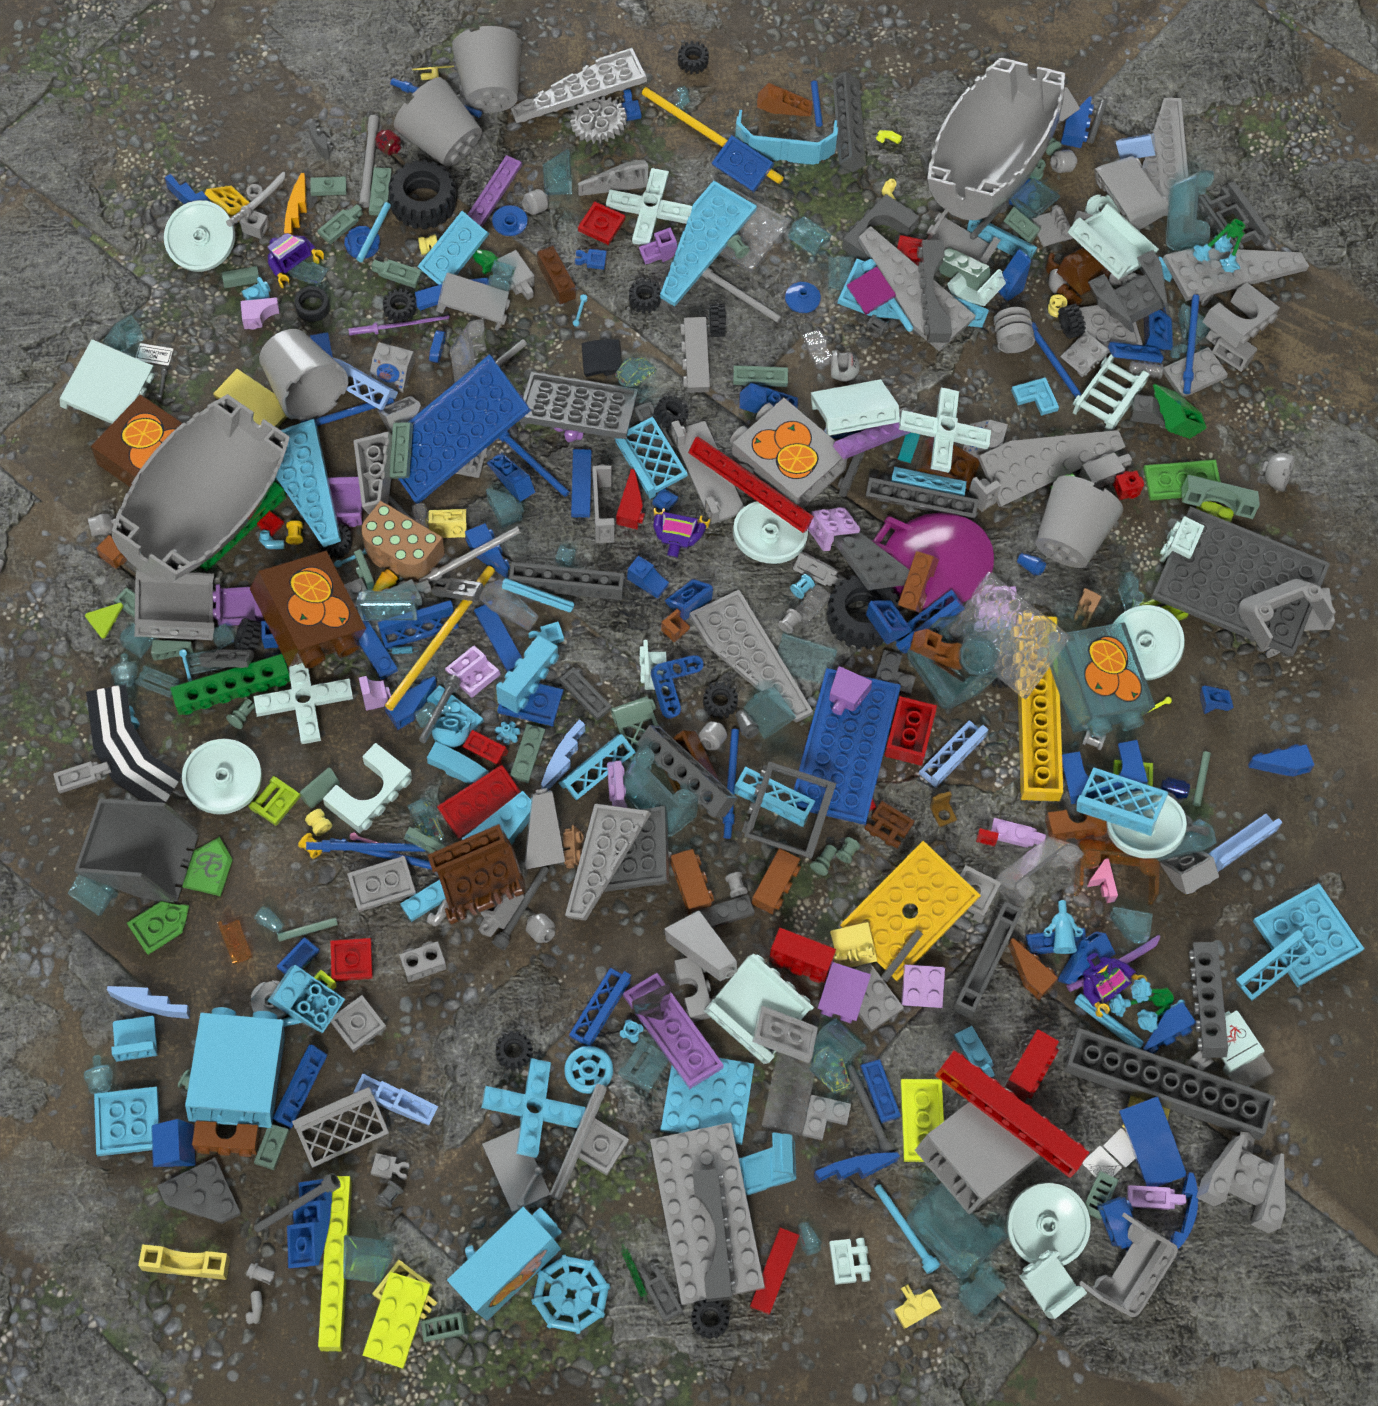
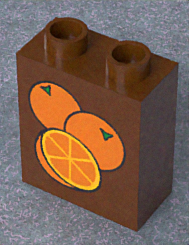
M139 395L91 445L97 465L131 487L133 480L149 457L182 423L142 395Z
M327 551L258 571L250 591L288 667L303 663L305 668H312L321 664L326 659L325 655L337 652L339 657H346L359 649L358 641L366 627Z

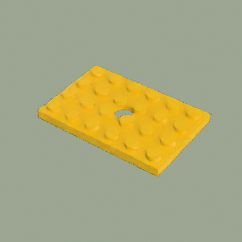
M922 841L840 924V927L845 928L869 922L877 956L876 962L885 971L914 932L919 930L923 933L892 975L898 981L903 976L904 964L914 965L981 895L933 849ZM914 904L917 906L918 914L915 918L908 919L903 915L902 911L905 905Z

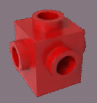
M1126 471L1116 476L1113 486L1119 500L1126 498L1134 499L1141 494L1144 481L1142 477H1139L1137 471Z

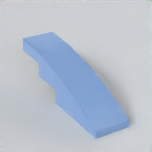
M578 720L555 750L543 777L541 789L547 788L549 790L571 768L569 758L578 750L577 740L585 733V724L581 720Z
M107 986V991L111 997L134 1008L167 1017L190 1018L188 1005L171 1004L168 996H151L149 988Z
M362 1074L353 1092L354 1094L370 1087L377 1105L426 1125L430 1124L438 1106L402 1088L397 1089L365 1074Z

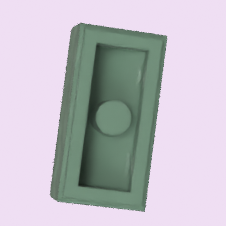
M257 266L222 272L225 288L257 283V278L259 277Z
M329 767L300 791L301 798L312 809L323 800L335 785L339 786L340 782Z

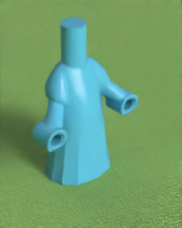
M1061 900L1058 901L1059 913L1053 917L1052 923L1045 928L1043 935L1050 937L1052 930L1055 928L1054 953L1071 954L1077 951L1074 936L1081 937L1083 930L1075 924L1072 915L1067 913L1066 901Z

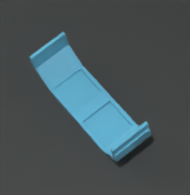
M739 110L735 137L769 160H787L793 163L815 165L835 154L838 134L837 120L834 121V129L831 135L820 142L754 136L741 124L742 110Z
M772 1133V1148L739 1158L746 1195H751L796 1179L795 1141L792 1135Z

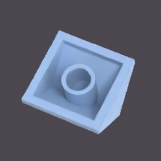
M1154 133L1122 138L1116 141L1120 160L1131 156L1142 158L1155 155Z

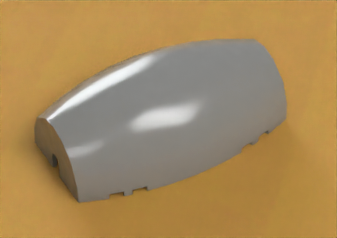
M1000 58L986 69L985 75L982 77L978 76L975 79V84L965 90L949 112L936 138L935 148L931 153L932 158L931 162H929L927 178L929 190L940 206L944 209H949L948 212L959 218L976 221L991 215L1020 190L1037 167L1054 135L1064 101L1065 73L1037 67V78H1033L1029 75L1028 64Z
M228 394L207 405L206 409L200 413H195L193 418L186 423H182L161 443L133 480L112 528V539L118 550L141 572L164 583L173 582L196 569L227 545L259 508L280 469L290 437L264 419L261 425H258L253 420L254 412Z

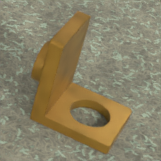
M950 791L934 796L931 801L930 809L939 827L957 821L949 804L952 796ZM947 811L950 814V818L948 820L940 819L939 812Z

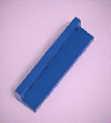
M950 590L907 623L912 630L910 634L902 640H895L897 642L896 646L901 652L906 654L910 651L914 632L924 629L935 632L966 609L955 592ZM952 596L954 601L945 607L946 600ZM934 609L940 610L930 618V614ZM918 621H925L924 624L915 630V625Z
M451 600L378 622L385 649L388 650L392 647H398L437 635L443 627V624L440 623L442 619L451 616L454 612ZM426 623L435 625L430 631L422 629ZM458 623L455 625L453 629L459 628ZM412 628L416 630L413 636L404 635L406 629ZM395 634L398 638L396 641L388 643L386 636Z
M612 968L608 970L570 1032L569 1037L585 1046H592L630 984L631 975L624 971L621 974ZM613 975L619 980L615 987L609 988L608 980ZM608 992L609 997L606 1002L599 1005L598 996ZM598 1009L599 1013L595 1020L589 1021L587 1016L589 1011ZM588 1026V1031L584 1038L576 1034L579 1028Z

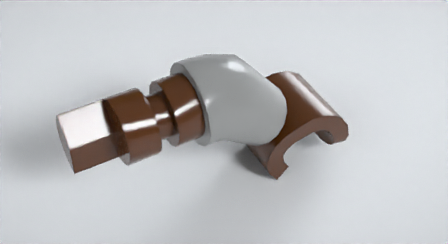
M1053 252L1050 253L1045 266L1047 273L1050 274L1048 284L1050 290L1055 295L1064 296L1069 305L1077 304L1079 306L1083 300L1072 289L1069 290L1067 282L1057 273L1061 264L1053 262L1055 255Z

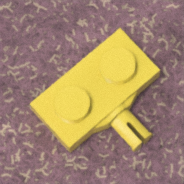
M908 1284L901 1288L907 1300L902 1306L896 1308L894 1312L905 1329L937 1311L941 1306L931 1289L923 1294L914 1296Z

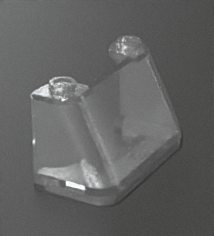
M483 319L470 321L450 348L455 383L476 366L475 359H478L479 352L486 350Z
M1048 837L997 876L996 880L1001 882L999 891L1010 904L1022 908L1025 905V900L1034 891V885L1028 877L1048 862L1055 869L1064 866L1070 871L1077 866L1084 853L1073 843L1055 837Z

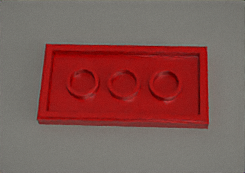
M500 765L438 805L437 809L459 840L473 831L521 793V791L503 765Z

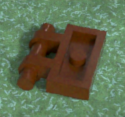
M881 801L871 816V819L877 823L875 826L867 823L864 829L870 832V835L874 838L878 837L885 841L887 846H893L898 849L901 842L895 839L896 836L899 835L905 839L915 821ZM884 826L892 832L888 835L880 830L881 827Z

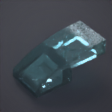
M302 261L289 270L288 275L308 283L320 285L328 269L314 262L309 264Z

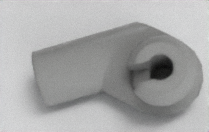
M446 899L442 901L436 915L433 913L428 915L427 923L437 926L447 916L445 908L449 909Z
M254 1291L250 1294L253 1312L246 1313L248 1324H256L260 1321L263 1304L261 1292Z

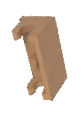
M1085 588L1078 603V610L1074 615V621L1078 619V616H1084L1085 620H1083L1082 627L1087 629L1096 613L1102 596Z

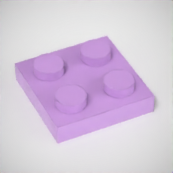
M904 964L901 1004L942 1008L945 967Z

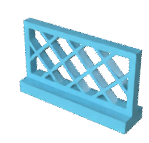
M653 416L628 430L627 436L631 434L639 435L637 442L629 441L628 438H614L631 469H635L636 477L649 499L655 497L656 493L688 476ZM650 424L654 426L653 434L643 432L646 426ZM642 436L651 437L649 445L640 443ZM654 438L663 441L661 448L652 446ZM638 447L647 449L645 457L637 455ZM650 450L660 452L658 459L649 458ZM663 453L671 454L670 462L661 460ZM647 461L656 463L654 471L645 468ZM659 464L669 466L666 474L657 472ZM672 467L679 468L682 472L676 476L669 475ZM655 476L664 477V482L656 486L654 483Z
M1093 767L1085 788L1077 800V811L1152 836L1154 826L1166 801L1168 792ZM1095 775L1104 777L1105 782L1096 785L1094 781ZM1119 782L1123 784L1124 788L1115 791L1112 784ZM1109 786L1111 793L1102 796L1099 789ZM1138 788L1141 789L1143 794L1133 797L1130 790ZM1094 790L1099 796L1094 799L1086 797L1087 793ZM1127 792L1130 799L1121 802L1118 795ZM1156 794L1162 797L1160 801L1152 803L1149 796ZM1114 796L1117 801L1116 804L1109 805L1106 804L1105 799ZM1146 798L1149 805L1139 808L1136 801ZM1133 803L1136 810L1129 812L1123 806ZM1152 809L1154 816L1150 819L1144 817L1142 812Z

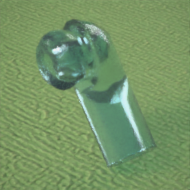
M684 86L676 90V93H679L680 99L676 102L675 106L681 110L690 100L688 89Z
M1179 344L1172 347L1170 357L1178 359L1180 353L1187 354L1188 345Z

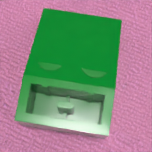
M1157 384L1153 385L1154 395L1159 402L1160 412L1164 417L1165 427L1168 432L1190 439L1207 428L1202 413L1179 393Z

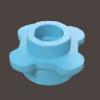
M626 1020L624 1029L620 1031V1036L630 1039L632 1043H636L639 1040V1034L643 1032V1026L632 1020Z

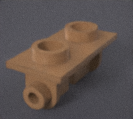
M572 825V829H565L563 833L564 848L570 847V850L564 851V864L567 868H574L575 864L579 865L582 843L584 842L582 831Z

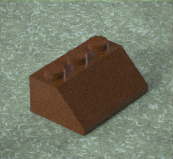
M1084 247L1066 256L1057 271L1080 295L1090 291L1089 281L1105 274L1109 281L1111 272Z
M683 730L673 737L679 745L719 781L696 731ZM668 777L679 801L692 796L690 793L682 790L677 781Z

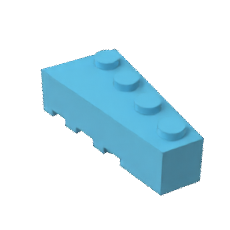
M522 791L462 838V840L500 824L512 845L518 834L529 823L531 799Z

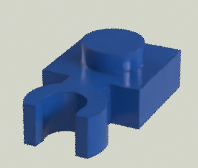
M589 249L588 253H585L582 250H576V256L582 257L580 259L575 258L576 265L587 263V268L605 270L606 251Z

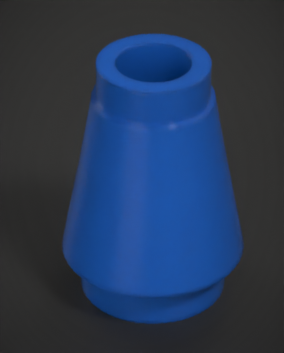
M1023 553L1020 554L1017 560L1018 564L1034 576H1040L1046 567V562L1042 558Z

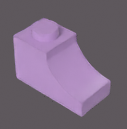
M277 298L241 301L244 329L261 328L263 322L268 317L279 314Z
M367 676L360 677L359 681L366 711L384 707L388 698L391 697L389 687H385L383 681H372Z

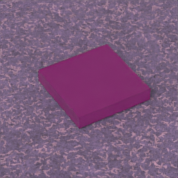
M878 267L873 268L847 284L848 290L865 315L896 297L895 292Z

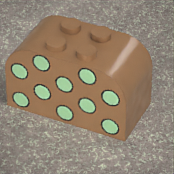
M382 501L377 504L362 525V536L367 556L378 567H384L406 581L412 579L413 582H418V579L431 573L432 568L436 567L445 555L443 537Z

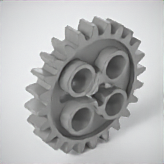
M605 96L601 100L597 97L594 101L583 102V106L577 105L578 110H573L574 114L571 115L572 120L570 122L576 137L579 136L580 140L585 138L586 142L592 140L593 144L596 140L602 143L603 139L608 142L609 137L615 139L614 134L620 135V130H624L627 120L625 108H622V104H618L617 100L612 102L611 97L605 100Z

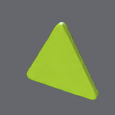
M117 603L85 614L86 619L102 639L106 638L108 632L112 630L111 627L116 622L123 604Z

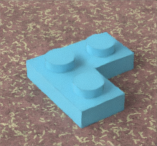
M1046 378L1013 386L1011 389L1017 405L1035 401L1041 416L1056 412L1059 409Z

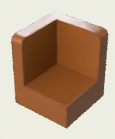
M676 609L661 622V631L673 642H676L690 630V626L680 617L681 611L679 609Z

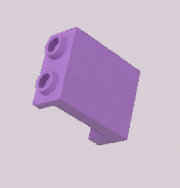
M328 478L338 526L340 523L349 527L362 525V501L359 478Z
M216 584V591H213V602H216V608H213V619H217L219 626L239 625L244 618L260 623L265 621L250 591V587L222 589L220 584Z
M832 962L818 1009H821L820 1014L830 1017L833 1014L840 1015V1020L852 1023V1020L857 1021L871 974Z

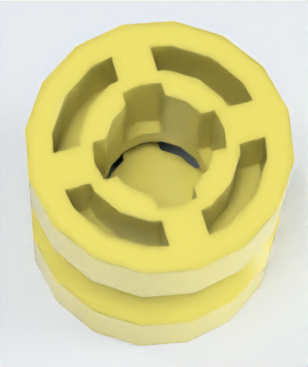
M436 234L430 235L428 238L418 237L421 255L427 254L436 244Z
M321 809L312 811L305 818L306 823L312 826L316 836L325 834L332 827L329 819L324 818L325 814Z

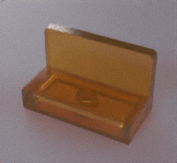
M239 920L225 925L221 921L217 922L233 965L252 958Z

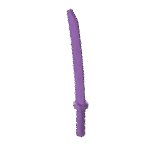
M449 315L379 326L376 322L372 326L349 328V335L372 332L379 334L378 330L449 319Z
M1156 936L1118 960L1126 964L1130 963L1156 947L1160 936ZM1084 977L1072 984H1067L1069 992L1082 987Z

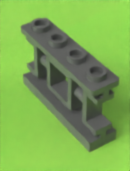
M1235 181L1228 183L1226 188L1222 187L1219 193L1221 197L1211 201L1207 194L1204 197L1202 195L1198 197L1195 205L1196 210L1202 215L1206 225L1211 228L1215 236L1228 224L1224 217L1234 214L1238 220L1245 224L1244 229L1249 227L1251 232L1244 234L1238 247L1239 250H1243L1244 246L1242 244L1250 240L1256 246L1268 243L1271 235L1270 230ZM1230 201L1232 206L1226 207L1225 203ZM1218 207L1220 211L1215 214L1212 209ZM1231 237L1230 243L1233 245L1231 249H1234L1237 238L1233 240Z

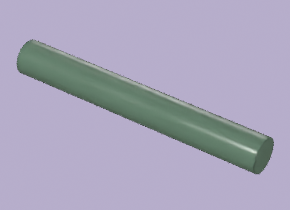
M1204 751L1202 755L1193 801L1194 806H1201L1211 755L1207 751Z
M335 917L277 935L280 942L338 924Z

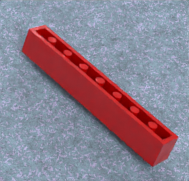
M953 1050L935 1076L1069 1178L1078 1171L1090 1153L1082 1144L1071 1139L1065 1131L1055 1127L1046 1117H1042L1030 1105L1022 1102L1013 1092L1006 1090L997 1080L990 1078L980 1067L973 1065L964 1055L957 1053L955 1050Z

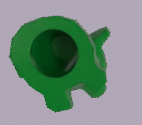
M478 248L472 255L475 262L483 268V274L491 272L498 267L497 259L499 258L489 251Z

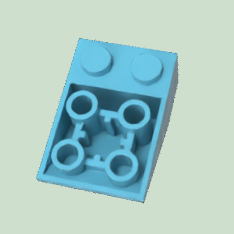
M294 965L288 969L268 999V1002L284 1013L323 1033L345 999Z

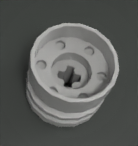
M1011 307L998 312L994 316L993 322L995 332L997 333L996 340L999 350L1005 353H1019L1034 345L1035 336L1029 310L1022 307Z

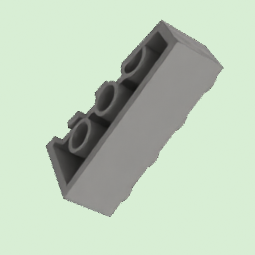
M706 317L684 318V324H680V331L684 340L681 341V350L685 354V359H682V368L686 370V376H683V387H687V393L709 392Z
M389 431L354 440L362 507L368 514L373 511L380 501L388 505L391 484L389 473L392 435Z

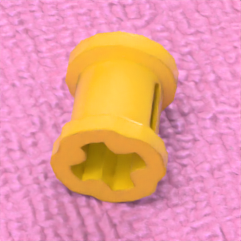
M300 521L287 522L288 536L286 537V542L291 545L301 544L303 542V537L301 536L303 523Z
M307 833L302 837L298 846L306 850V842L317 841L312 838L313 835L311 833ZM306 850L312 859L317 858L322 853V850Z

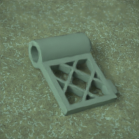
M647 696L611 709V715L619 733L627 741H631V747L633 743H638L635 740L638 732L644 733L646 731L641 728L643 722L651 720L653 726H658L653 710L656 709L652 698L649 699ZM628 727L636 729L634 738L626 736L623 729ZM642 752L629 758L633 762L647 757V755Z

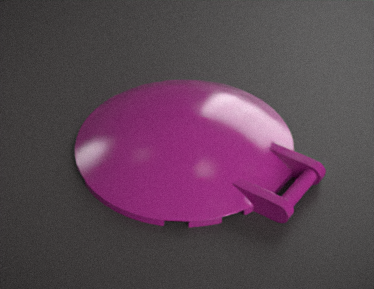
M932 513L917 517L906 524L887 516L884 520L885 524L874 540H871L909 570L916 551L939 559L934 577H930L926 584L925 594L927 598L923 610L927 609L950 590L955 592L962 603L967 600L971 601L985 588L994 568L993 547L987 534L973 521L956 514ZM889 529H895L896 531L885 546L880 544ZM905 585L892 587L894 589L893 594L896 593L899 600ZM952 596L946 600L945 607L954 601Z

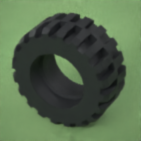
M416 160L412 161L413 163L404 164L402 169L398 168L395 171L388 185L392 213L398 221H403L404 225L408 227L411 225L414 229L419 227L425 230L428 227H438L439 223L442 225L446 222V218L449 219L453 215V211L456 208V186L452 174L446 171L444 166H438V163L433 161L429 163L428 160H423L422 162ZM421 188L431 189L438 193L428 201H415L408 197L411 192Z
M856 575L850 576L848 581L846 579L842 580L840 585L835 586L829 598L827 623L830 626V631L832 634H837V640L840 642L845 641V645L848 647L854 645L856 646L855 649H861V647L872 649L873 645L876 647L881 646L884 640L871 622L863 623L854 620L847 613L846 607L858 601L868 603L871 601H892L900 612L898 595L896 593L893 594L894 589L892 587L867 590Z

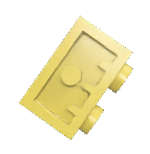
M466 509L429 510V530L443 538L465 537V531H467Z

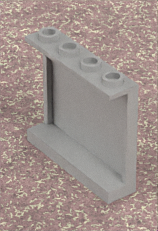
M136 570L134 637L213 640L214 574L189 572L173 582L164 583L149 577L140 570Z

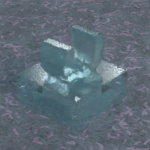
M226 623L214 629L213 642L218 650L234 642L235 638Z

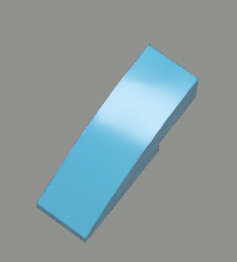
M436 741L427 756L428 764L442 769L447 775L470 785L489 773L487 769L470 758Z

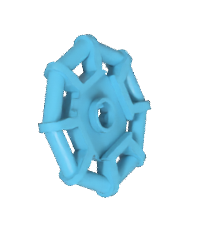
M565 1254L542 1271H538L534 1298L531 1301L542 1315L549 1329L556 1328L580 1334V1331L605 1316L604 1310L610 1284H607L599 1272L595 1261L592 1259L588 1261L568 1257ZM569 1266L584 1268L582 1274L569 1272ZM563 1267L564 1273L556 1279L550 1276ZM589 1273L597 1282V1286L592 1287L586 1277ZM545 1282L551 1284L549 1296H543ZM569 1289L577 1292L575 1293L576 1298L573 1300L572 1298L567 1299L565 1297ZM593 1293H599L597 1307L591 1305ZM550 1302L556 1310L553 1316L545 1306V1303ZM586 1310L592 1312L589 1316H587L579 1322V1315H581ZM560 1315H567L573 1317V1323L558 1319Z

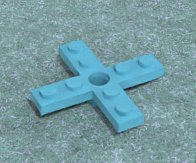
M531 1058L525 1094L486 1086L484 1089L481 1108L520 1116L521 1123L516 1154L537 1158L543 1121L578 1128L586 1107L546 1099L551 1062ZM527 1106L536 1107L539 1113L530 1112Z

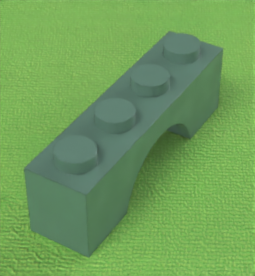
M1187 475L1181 488L1183 503L1201 506L1206 501H1217L1228 506L1235 515L1250 519L1254 518L1260 506L1258 491L1192 475Z

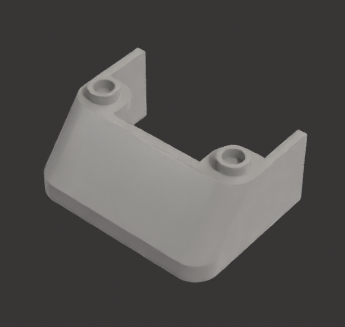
M1293 579L1245 598L1240 602L1238 612L1262 652L1266 651L1273 638L1264 622L1272 618L1274 614L1273 609L1305 597L1323 626L1327 627L1336 612L1320 586L1301 579Z
M1123 1213L1122 1217L1132 1223L1128 1229V1239L1133 1244L1112 1277L1107 1275L1099 1277L1093 1287L1083 1281L1079 1285L1100 1301L1130 1317H1135L1141 1313L1175 1259L1178 1248L1174 1243L1142 1222Z

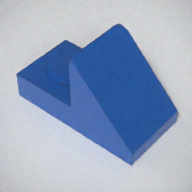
M1209 686L1201 688L1200 701L1204 714L1214 709L1229 711L1234 708L1228 690Z

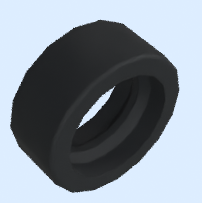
M309 286L301 289L296 294L294 303L296 312L301 319L307 322H316L325 318L329 313V299L323 289ZM308 298H318L323 302V305L317 310L309 311L302 308L303 301Z

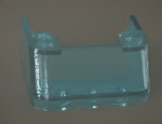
M958 616L940 617L928 629L942 635V642L952 644L951 635L947 630L959 618ZM910 647L907 651L909 661L938 704L944 709L954 708L980 694L998 677L997 673L982 674L978 677L971 676L962 683L933 663L934 660L910 650ZM953 670V671H955L956 673H958L959 675L962 676V674L959 672V670Z

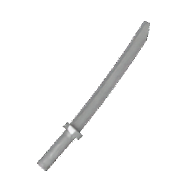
M282 172L247 206H242L241 211L227 220L226 224L231 227L244 216H250L251 211L283 183L285 172Z

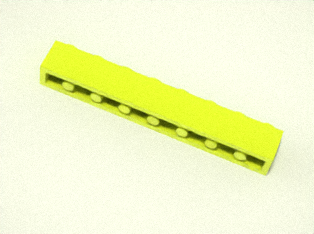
M337 1176L341 1187L332 1192L330 1223L324 1247L318 1343L320 1351H342L352 1194L350 1176Z

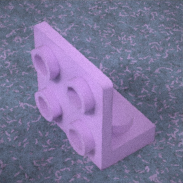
M844 507L812 511L811 513L814 518L808 527V531L823 551H830L834 536L860 532L859 526Z

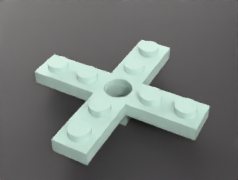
M651 168L643 196L609 190L606 207L639 214L632 238L633 244L646 245L651 242L657 218L687 224L692 206L662 200L669 171ZM652 203L655 204V206L648 207L646 206V204Z
M941 387L936 418L904 410L900 414L899 430L934 437L931 469L949 473L953 442L988 449L990 445L991 430L957 423L959 391ZM941 425L947 426L951 431L945 430Z
M303 663L288 667L292 689L254 696L257 717L296 710L301 743L321 741L315 706L353 699L350 680L344 679L311 686L309 670L304 667ZM303 695L310 697V700L306 703L297 701Z

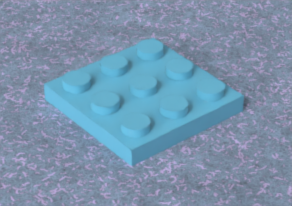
M157 1087L94 1094L97 1156L152 1150L151 1126L160 1123Z

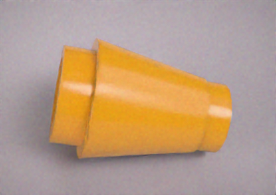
M388 569L385 572L382 571L371 591L377 596L382 590L391 589L397 584V576Z

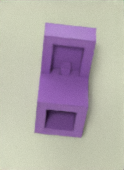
M671 227L654 233V242L639 247L645 265L660 259L662 262H665L675 255L677 241Z

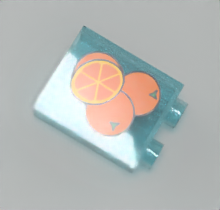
M1125 622L1061 633L1043 648L1073 733L1089 730L1091 737H1098L1113 730L1112 725L1121 724L1123 731L1132 730L1145 724L1143 715L1156 707Z

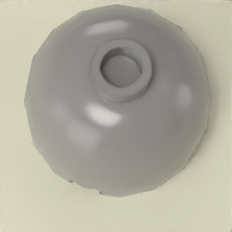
M1278 453L1272 456L1269 462L1265 461L1262 471L1265 472V479L1271 487L1285 490L1290 478V471L1293 469L1295 456L1287 453Z

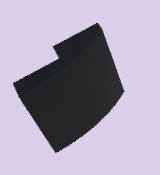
M603 339L581 343L583 372L586 377L602 373L605 376L623 372L619 339Z

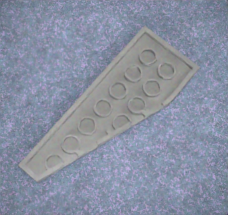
M1164 98L1153 131L1155 136V155L1145 157L1142 169L1161 197H1165L1169 203V206H1167L1168 214L1165 216H1191L1192 209L1181 98Z

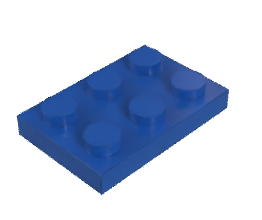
M731 135L711 163L714 167L753 193L774 166L772 161L733 135Z
M539 684L537 691L529 696L526 707L524 709L521 708L518 714L499 704L497 712L554 726L563 689Z

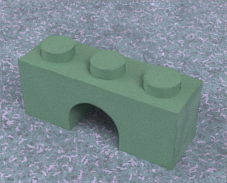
M950 247L944 251L943 263L939 268L941 274L952 279L957 273H960L965 278L967 286L976 291L991 277L988 265Z

